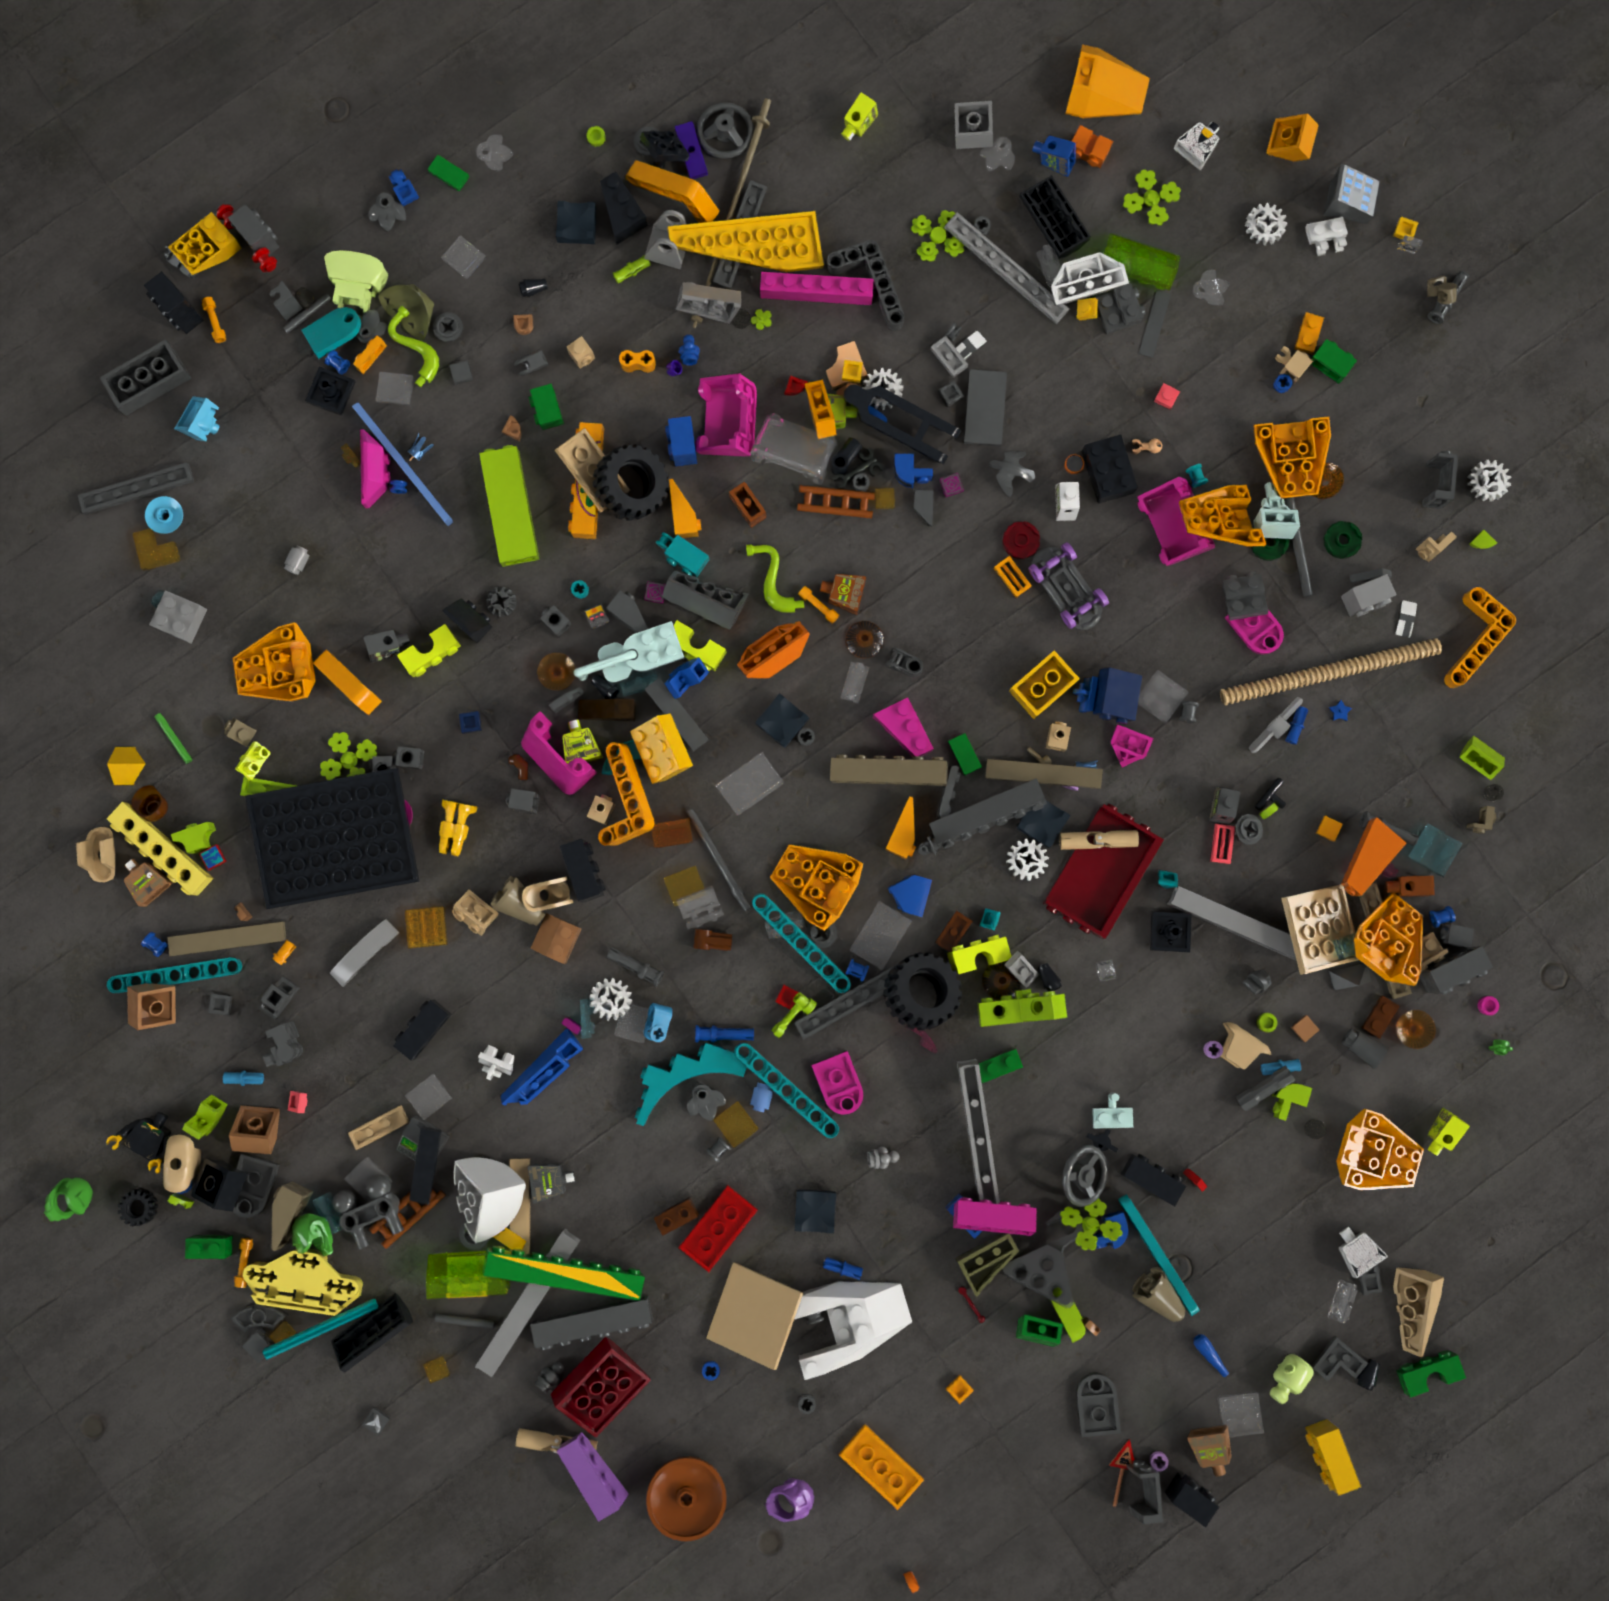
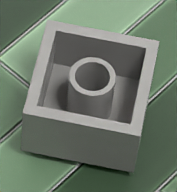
M992 101L955 103L956 149L993 147Z
M1388 574L1350 589L1341 598L1349 616L1357 615V617H1360L1373 609L1377 610L1391 603V598L1397 594Z
M165 590L149 625L192 644L207 609Z

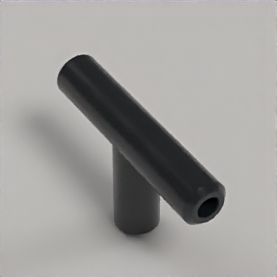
M1277 778L1255 805L1257 810H1262L1269 800L1281 809L1285 807L1286 802L1275 794L1284 783L1281 778Z

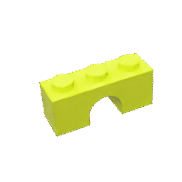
M677 620L674 628L684 657L688 660L699 657L708 671H716L727 653L726 649L710 639L705 647L701 649L693 648L690 645V640L694 635L693 629Z
M446 624L429 634L434 642L433 649L429 653L422 654L412 645L397 655L412 677L423 675L428 667L438 665L442 662V658L447 655L451 656L458 651L461 645Z
M999 935L988 937V942L984 943L981 940L970 942V947L964 948L963 945L952 947L953 951L947 953L949 963L952 965L951 969L952 971L956 970L957 974L976 970L975 957L978 953H982L986 957L988 965L1004 962L1012 957L1006 937L999 938Z

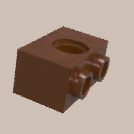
M688 1197L655 1215L654 1220L662 1236L697 1218L699 1213L691 1198Z

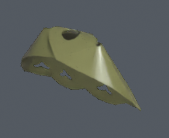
M414 284L394 285L383 290L378 297L384 310L393 318L397 313L392 309L397 308L398 311L400 306H403L410 313L401 320L404 329L415 338L424 340L432 316L433 301ZM384 297L390 298L389 304H387V300H385Z

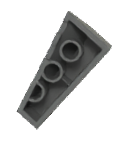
M674 571L667 580L662 598L730 630L736 622L749 594L743 592L740 595L734 593V589L726 587L724 590L715 587L713 582L702 583L699 582L697 577Z

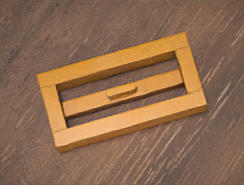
M1010 556L994 567V570L1015 598L1032 587ZM1007 562L1018 575V577L1021 579V581L1024 583L1025 587H1022V585L1018 582V580L1006 566ZM1000 567L1004 569V571L1007 573L1010 579L1017 586L1019 591L1015 589V587L1012 585V583L1009 581V579L1006 577V575L1003 573Z

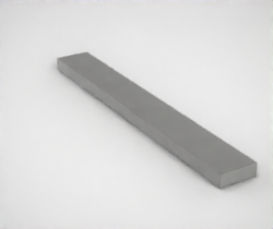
M958 212L945 225L944 228L1056 325L1069 311V308L1064 304L1055 305L1052 293Z

